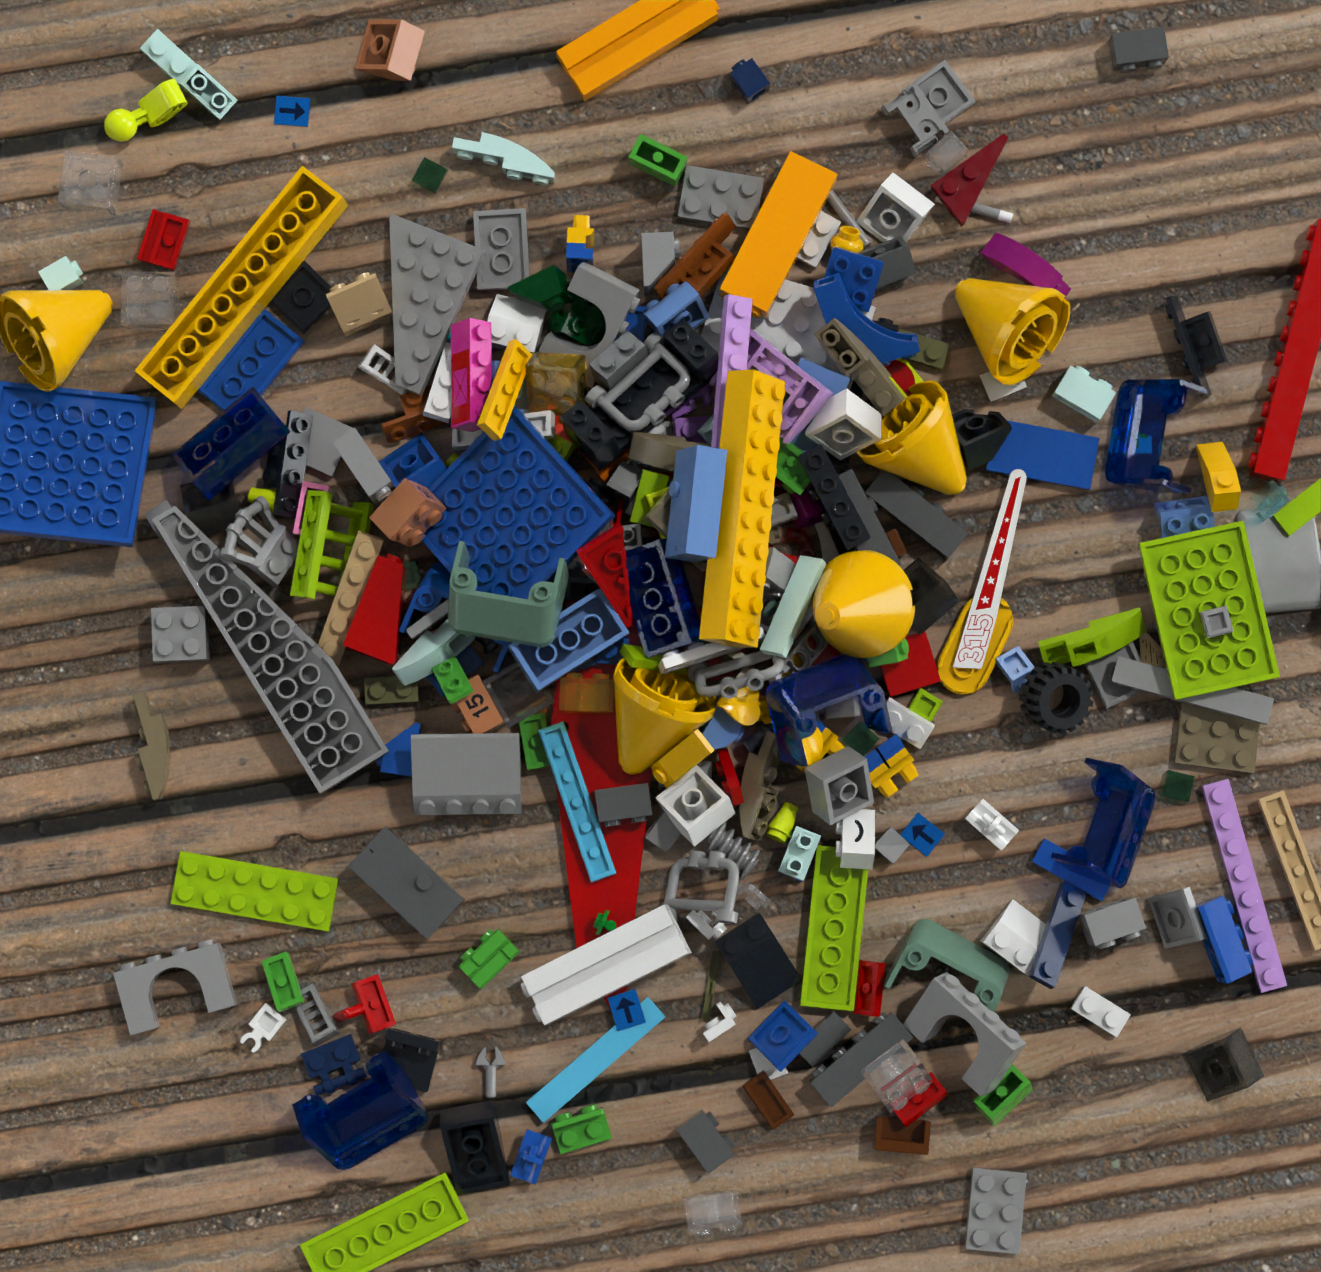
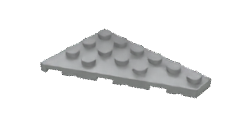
M391 214L389 222L395 384L404 390L422 396L450 334L451 325L454 324L486 252L481 248Z

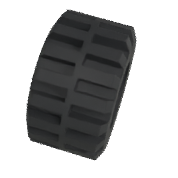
M1046 662L1042 663V668L1038 666L1033 668L1034 673L1032 675L1028 673L1025 677L1028 681L1026 684L1022 683L1020 687L1023 690V694H1019V700L1023 702L1020 707L1026 713L1024 716L1032 721L1033 724L1053 733L1064 734L1066 730L1070 732L1076 730L1075 725L1081 726L1084 723L1082 720L1084 716L1088 717L1091 713L1088 711L1089 706L1093 707V701L1090 700V697L1094 694L1093 690L1088 688L1091 685L1089 680L1084 678L1085 675L1058 662H1052V664ZM1062 685V701L1055 709L1050 710V696L1058 686Z

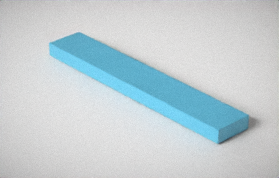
M564 721L538 730L590 881L593 882L616 874Z
M649 997L640 1003L645 1023L620 1031L614 1025L526 1102L543 1123L665 1018V1015Z

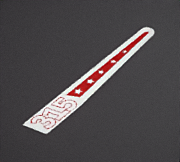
M1021 469L1012 471L1007 483L953 665L955 668L982 669L997 619L1027 476Z

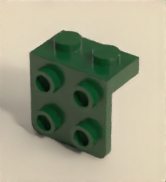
M571 292L573 301L565 304L560 310L552 311L549 316L547 330L556 334L567 335L586 346L601 342L606 332V321L602 311L594 303Z

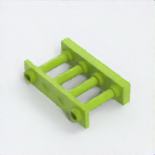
M308 490L290 596L315 599L316 592L335 596L338 586L318 582L320 566L340 570L341 580L358 530L369 534L372 521L369 517L373 512V503L353 502V506L350 508L331 503L333 493ZM329 513L350 518L348 534L327 529ZM325 540L346 545L343 560L322 555Z

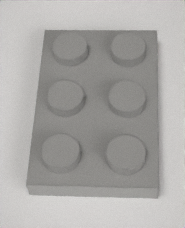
M686 165L678 219L712 224L715 219L725 212L730 216L736 228L750 230L759 212L764 178Z
M526 208L473 211L475 247L481 248L486 252L476 273L477 290H509L508 286L530 276Z
M972 1167L965 1249L1020 1254L1026 1172Z

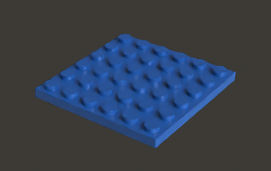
M0 381V534L133 548L158 405L157 398L62 387L45 392L33 384Z
M514 405L502 439L493 441L483 432L428 488L447 509L442 513L440 521L430 526L424 533L422 541L450 573L452 572L459 541L465 542L470 555L468 569L472 570L477 577L476 591L528 599L530 589L534 584L541 581L551 582L555 578L559 558H564L568 565L578 555L576 550L592 541L615 515Z

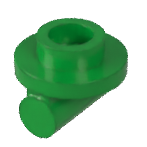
M606 910L604 914L598 913L593 928L597 929L596 935L598 936L603 927L609 932L616 929V923L613 920H606L610 912L609 910Z

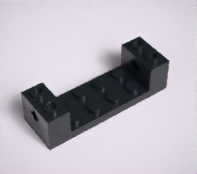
M681 319L663 334L665 347L685 364L690 372V383L682 393L685 396L683 404L709 383L718 370L719 357L718 352L684 319ZM660 358L622 393L612 405L629 420H637L643 415L649 405L655 404L662 397L666 389L678 383L680 375ZM580 400L560 416L566 436L599 470H602L630 447L633 431L620 427L599 406L590 410ZM671 405L663 410L666 414L665 418L677 408H673ZM650 422L643 429L634 432L647 433L655 426Z

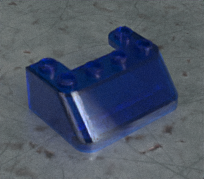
M385 1051L374 1055L366 1063V1070L372 1078L362 1082L347 1093L340 1095L330 1103H327L321 1096L310 1094L292 1104L302 1138L337 1169L346 1170L356 1166L428 1122L429 1116L426 1108L405 1071Z

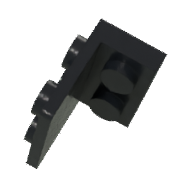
M388 1027L376 1079L428 1092L441 1040Z

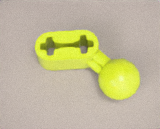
M170 79L159 84L138 102L140 108L132 112L122 108L111 111L105 118L104 129L111 139L118 142L128 141L135 135L139 125L148 122L150 127L159 126L171 119L188 103L177 81Z

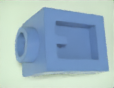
M1017 646L996 658V664L1010 681L1011 690L1014 694L1023 691L1020 689L1021 684H1026L1028 681L1025 679L1028 673L1032 675L1034 673L1032 669L1035 668L1021 648Z

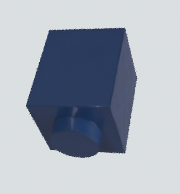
M753 58L748 61L740 60L731 68L733 71L730 72V80L747 104L769 90L770 82Z

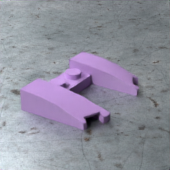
M750 329L747 370H759L764 374L785 381V391L790 395L783 405L780 438H783L784 444H789L822 409L833 395V392L797 366L765 338ZM717 372L709 381L712 386L717 383Z

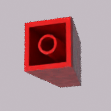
M386 553L385 557L378 555L343 646L359 654L394 666L400 659L402 632L399 629L403 622L407 569L402 564L403 561L400 558Z

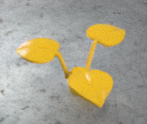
M794 654L793 663L800 668L802 660L798 654ZM811 665L792 688H806L811 679ZM789 670L785 673L780 674L782 676V681L786 674L790 673ZM747 686L738 689L737 695L734 698L727 699L721 695L716 705L726 711L741 725L750 726L763 720L764 724L772 723L792 727L793 729L789 730L786 734V742L792 754L807 767L819 761L823 749V738L815 724L797 725L785 720L770 718L773 712V705L769 700L782 691L775 690L759 699V691H753Z

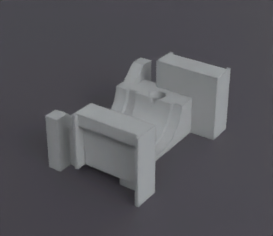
M917 83L910 88L912 92L910 95H907L903 90L901 96L888 105L883 104L881 106L885 116L896 110L910 125L918 141L909 149L914 158L930 145L936 144L939 141L936 137L938 132L942 137L949 132V129ZM907 103H910L912 107H907ZM924 128H927L929 130V133H926L924 131Z

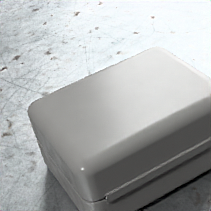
M1281 508L1239 511L1235 516V522L1244 520L1265 614L1321 609V550L1315 518L1313 517L1296 532L1288 536L1273 518V515Z

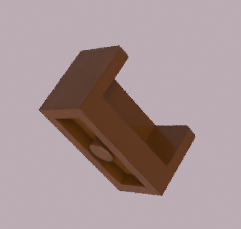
M875 1115L873 1149L928 1155L931 1122L929 1120L917 1119L905 1127L898 1117Z

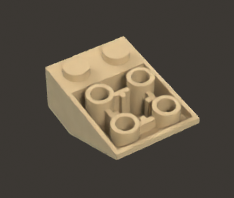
M369 272L363 273L355 278V282L346 286L345 283L338 284L330 289V293L326 294L346 337L393 317V312L375 273L372 275Z

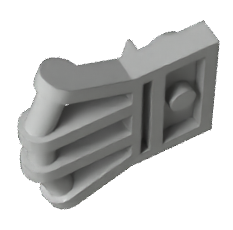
M259 496L254 499L253 504L243 510L240 509L235 515L236 520L234 523H230L226 528L225 546L221 548L220 556L248 566L272 587H275L280 583L297 557L299 540L289 533L285 526L278 524L269 510L267 500L263 496ZM259 513L270 532L253 520L252 516ZM244 526L263 541L260 546L243 533L242 528ZM236 541L254 556L250 557L238 553L235 550Z

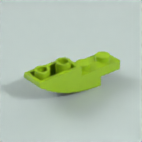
M1139 607L1088 621V628L1038 641L1044 663L1052 664V662H1058L1063 664L1071 661L1072 666L1075 667L1115 652L1147 631Z

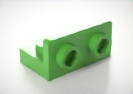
M596 1104L581 1108L582 1113L571 1116L570 1112L555 1116L556 1121L552 1122L551 1126L560 1154L612 1139L603 1107L597 1108Z

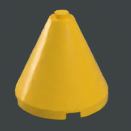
M973 278L960 281L955 288V299L991 375L1002 384H1017L1037 371L1042 366L1037 362L1046 350L1053 353L1066 330L1070 317V302L1064 299L1065 295L1056 289Z
M100 290L7 291L0 295V338L8 354L15 352L23 363L18 369L25 378L38 389L50 392L61 386L111 314L113 302L107 293H103Z
M930 380L908 387L912 394L887 414L881 415V440L858 451L857 454L865 463L946 495H957L965 488L967 477L947 393L936 381Z
M871 550L847 552L835 557L826 564L811 600L813 617L822 636L838 651L859 658L875 657L895 648L908 634L915 614V606L912 605L910 592L913 589L905 572L889 557Z
M622 658L618 662L613 674L618 758L622 770L631 775L643 773L694 731L713 717L717 708L715 706L716 696H700L696 691L695 683L689 679L688 674L669 672L661 675L660 670L632 668Z

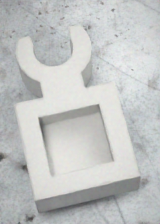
M265 1003L249 1023L254 1030L243 1035L240 1043L244 1044L248 1038H253L256 1044L251 1051L253 1053L258 1051L262 1045L261 1039L265 1037L270 1041L287 1019L269 1004Z

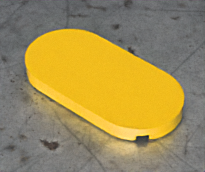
M973 598L964 605L937 662L941 683L949 691L960 695L971 694L978 691L987 682L997 662L996 658L1000 656L1014 623L1012 611L1007 602L1002 598L982 669L953 667Z

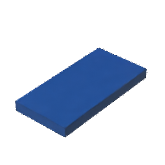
M264 309L198 389V392L237 423H240L305 341Z
M1008 421L1012 430L994 459L986 463L985 471L1010 476L1012 471L1021 469L1026 473V479L1090 490L1099 438Z

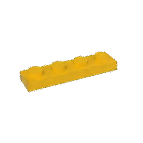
M517 339L508 341L477 426L493 441L503 437L533 356Z

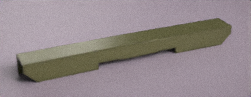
M713 951L702 1016V1021L709 1022L711 1018L713 995L721 953Z

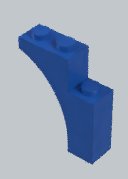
M840 273L814 281V291L825 323L827 324L833 318L839 320L866 345L884 367L889 365L892 360L899 358L902 360L910 359L916 356L917 352H920V342L917 334L889 330L865 316L849 297Z

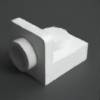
M692 910L685 917L707 940L712 936L717 939L727 929L724 923L717 922L712 928L709 925L712 920L703 911L697 913Z
M721 1001L716 1003L724 1018L720 1020L717 1016L704 1025L706 1030L703 1031V1034L708 1042L736 1025L733 1019L737 1016L729 1003L724 1006Z

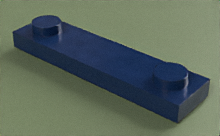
M1066 881L1059 884L1029 974V978L1049 989L1056 987L1086 896V892Z

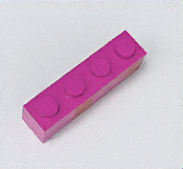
M468 318L451 325L452 429L469 432L481 430L477 423L492 386L491 322Z

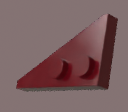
M1005 134L989 143L934 182L930 187L961 227L965 224L1008 140Z

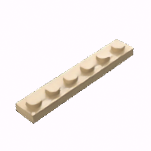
M359 530L318 642V646L333 659L337 667H339L345 650L343 643L384 541L382 538Z
M1284 790L1259 798L1257 801L1312 949L1316 951L1321 949V888Z

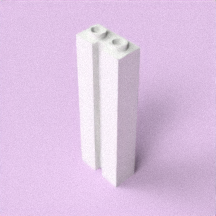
M662 905L521 976L523 980L521 987L526 997L532 996L536 1004L532 1008L536 1019L539 1022L542 1021L544 1025H548L692 952L669 905Z

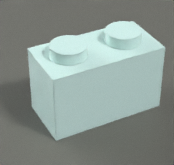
M1077 365L1075 368L1070 366L1051 397L1097 423L1102 418L1116 392L1111 390L1113 386L1102 379L1096 381L1089 376L1090 373L1086 369Z

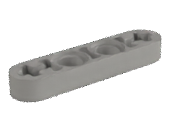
M815 620L811 622L791 646L787 657L783 658L784 669L780 674L788 670L790 671L783 678L784 683L780 681L782 677L780 674L769 679V684L774 690L784 691L793 687L829 644L819 632ZM809 636L816 640L815 650L808 646L807 639ZM794 654H798L802 660L800 668L793 663Z

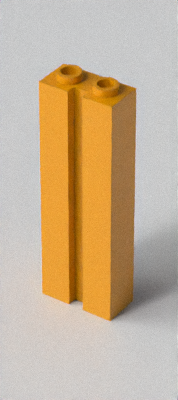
M639 0L557 50V59L585 102L718 20L717 11L720 9L715 0Z
M790 151L720 287L719 296L723 297L722 301H724V296L728 294L753 299L751 316L755 318H760V316L768 317L836 183L837 173Z

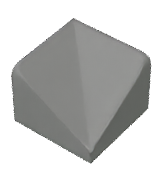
M890 826L875 842V850L891 864H894L910 844Z

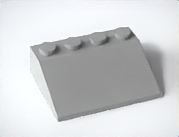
M519 733L411 735L414 815L522 814Z

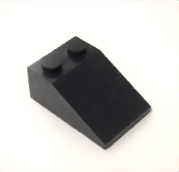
M760 912L714 940L757 1009L802 980Z
M489 1100L442 1109L440 1112V1129L457 1195L510 1185L494 1101Z

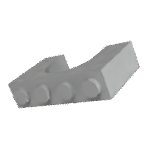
M583 261L577 267L567 290L594 303L602 311L606 321L604 338L597 344L584 346L550 331L545 336L535 360L580 382L581 375L584 373V385L592 388L596 382L593 379L589 364L615 342L618 336L623 335L627 331L630 323L626 319L630 312L635 313L641 299L637 298L640 292L638 288ZM584 376L581 378V383L584 381Z
M354 427L332 443L369 498L378 508L393 492L395 486Z
M211 939L197 943L198 949L188 951L187 947L172 950V956L162 959L161 954L145 958L146 964L136 966L134 961L119 966L120 971L113 973L130 1036L160 1027L152 998V990L159 975L170 968H183L195 975L201 985L208 1013L238 1005L221 943L214 944Z
M946 972L933 978L903 1025L923 1043L937 1035L950 1015H956L965 1019L976 1032L979 1048L975 1060L962 1077V1080L982 1097L996 1089L1026 1045V1042L1020 1038L1015 1030L1004 1024L995 1012L983 1005L975 994L963 987L955 976Z

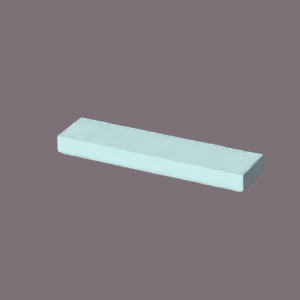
M800 555L760 647L764 654L783 658L787 657L826 566L823 559Z

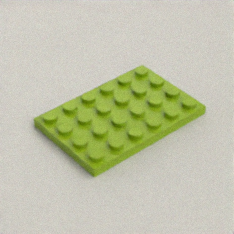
M1244 520L1138 544L1174 700L1280 677ZM1227 606L1234 632L1206 639L1199 613Z

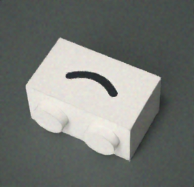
M861 809L836 822V835H841L840 841H836L835 857H840V868L873 869L875 856V810Z

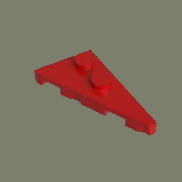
M619 522L576 550V552L625 626L629 628L632 626V609L629 596L628 569L626 566L624 528Z

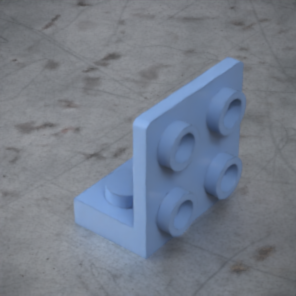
M1207 496L1154 503V512L1160 520L1161 538L1215 527L1214 512H1211Z

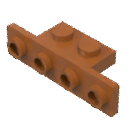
M724 212L719 218L715 219L710 228L694 242L693 246L683 257L677 260L671 270L660 278L654 287V291L661 300L667 296L666 291L671 285L675 283L681 285L685 281L702 297L733 264L735 256L720 245L736 228V225L727 213Z
M432 385L425 387L422 396L412 392L400 396L406 415L381 425L388 443L400 441L406 437L447 424L446 422L423 416Z

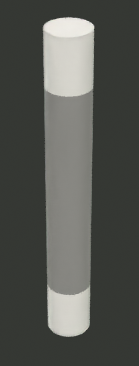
M936 196L934 202L942 204V202ZM975 203L971 210L972 213L1006 223H1011L1013 213Z

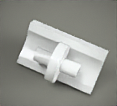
M984 799L965 818L1001 851L1019 832L1013 824Z

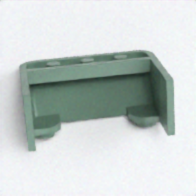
M459 541L449 585L448 621L451 628L460 634L536 647L550 645L555 638L569 579V571L565 559L559 558L554 583L541 581L534 584L530 589L528 599L476 591L477 577L472 570L468 569L470 555L465 542Z
M929 919L916 921L884 979L883 986L890 989L902 965L910 970H921L927 965L932 956L979 981L973 994L979 998L983 1005L994 1012L1000 1002L1010 973L1008 963L1003 958Z

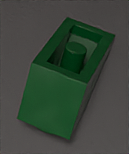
M555 265L508 286L509 292L521 301L550 312L560 310L565 304L573 301L571 292L567 290L569 285L566 275Z

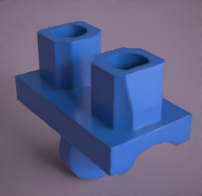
M527 1129L510 1176L536 1185L552 1138Z

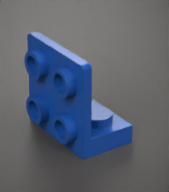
M833 247L824 277L840 273L844 287L853 303L859 310L869 312L884 262L842 248Z

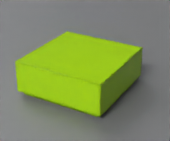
M920 688L908 709L931 722L943 701Z

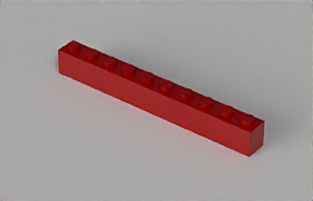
M1320 218L1313 225H1309L1305 240L1309 241L1307 250L1302 251L1299 265L1303 266L1302 271L1294 280L1293 290L1296 291L1294 301L1290 300L1286 311V315L1290 316L1288 325L1283 326L1280 334V341H1283L1281 351L1276 352L1273 366L1277 367L1275 376L1270 377L1267 385V391L1270 392L1268 402L1264 401L1260 412V417H1264L1262 426L1256 429L1254 442L1257 443L1255 453H1250L1247 467L1251 468L1250 476L1276 483H1281L1286 478L1321 341Z

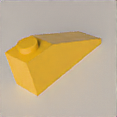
M1224 443L1197 444L1196 449L1211 512L1237 510L1241 488L1235 466Z
M697 729L650 768L653 770L655 779L667 788L711 754L714 749Z

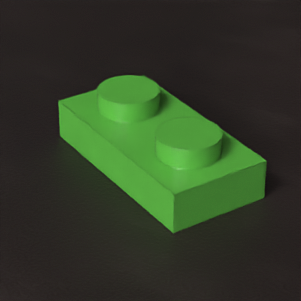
M545 713L518 717L527 770L549 767L550 763L538 731L547 727Z
M283 952L261 961L278 1012H283L305 1003L288 952Z

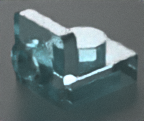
M1274 480L1265 486L1274 500L1269 496L1257 506L1260 511L1255 515L1261 522H1264L1290 501L1287 497L1288 491L1279 482L1276 484Z

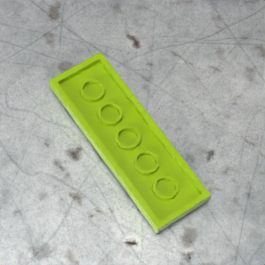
M817 845L800 1006L854 1011L868 869L840 868V857H835L836 847Z
M180 851L171 904L330 931L339 878Z
M444 1172L301 1243L300 1247L312 1272H368L469 1222V1218L447 1172Z

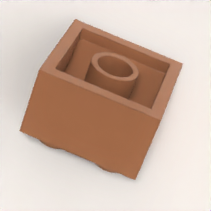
M369 19L355 70L394 81H411L425 31L402 19Z

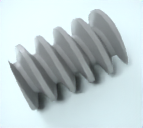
M725 822L711 833L703 845L707 842L710 843L707 850L709 853L715 849H718V852L725 853L727 859L733 860L737 864L738 869L743 870L741 875L743 880L760 860L758 859L760 850L756 849L749 852L751 843L748 842L741 845L743 840L741 835L733 839L735 830L732 828L725 832L727 824Z

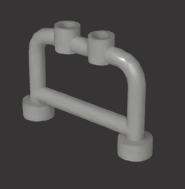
M654 332L644 341L649 355L608 393L600 385H597L588 392L585 401L592 408L599 406L625 430H641L650 422L654 426H658L666 416L663 412L666 407L671 405L673 408H677L684 401L685 396L682 393L690 383V372L685 364L664 346V338L659 333ZM662 358L680 375V380L674 386L666 389L662 397L655 404L649 405L639 419L629 420L612 403Z
M758 651L708 667L705 661L687 667L689 679L695 683L696 691L700 696L715 697L722 695L724 698L731 699L737 695L738 689L747 686L753 691L761 689L764 684L763 681L772 679L783 671L784 660L783 657L768 655ZM768 659L773 661V666L765 670L751 669L746 673V676L736 679L725 677L721 680L720 684L710 687L706 686L708 678Z
M691 850L689 857L677 860L669 872L663 904L669 905L676 922L678 910L717 911L715 921L736 925L738 913L733 910L739 882L737 864L733 860L725 858V853L710 851L709 858H705L706 853ZM684 868L703 870V868L713 870L727 869L728 882L724 901L675 899L681 871Z

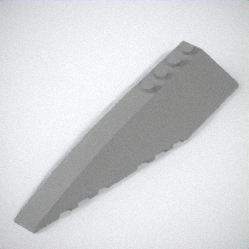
M176 506L171 507L152 519L320 794L325 793L389 752L330 656L232 561L222 558L220 556L221 550ZM175 513L178 518L163 527L161 523Z

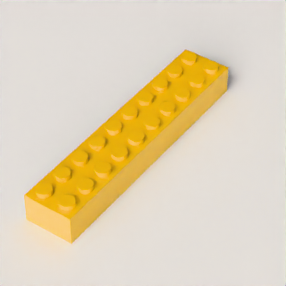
M302 166L134 371L176 406L183 409L349 206L343 196Z
M756 370L727 371L719 449L727 450L717 552L716 558L707 560L699 639L729 647L758 648L761 611L763 609V591L766 581V562L769 553L768 543L771 530L772 504L774 502V485L777 475L776 466L780 447L779 437L782 423L783 399L785 396V381Z

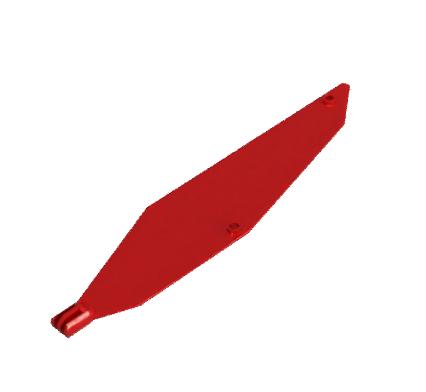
M619 499L616 524L619 522L622 524L625 499ZM611 520L596 537H598L605 531L609 530L616 524L611 523ZM629 587L632 626L627 628L629 634L625 638H629V644L634 646L649 647L636 591L634 588ZM566 600L565 609L578 601ZM595 663L596 665L565 675L556 681L551 726L563 721L568 723L569 729L567 733L598 819L595 790L648 783L650 794L652 769L649 767L643 773H637L636 775L628 774L622 770L618 758L613 678L617 665ZM556 783L576 948H579L609 933L603 927L600 935H596L597 929L593 928L598 913L604 914L606 910H609L610 912L606 920H613L616 923V928L635 919L646 821L632 823L631 818L620 819L621 825L605 827L604 822H599L616 874L591 882ZM627 986L603 997L609 1008L608 997L626 992Z

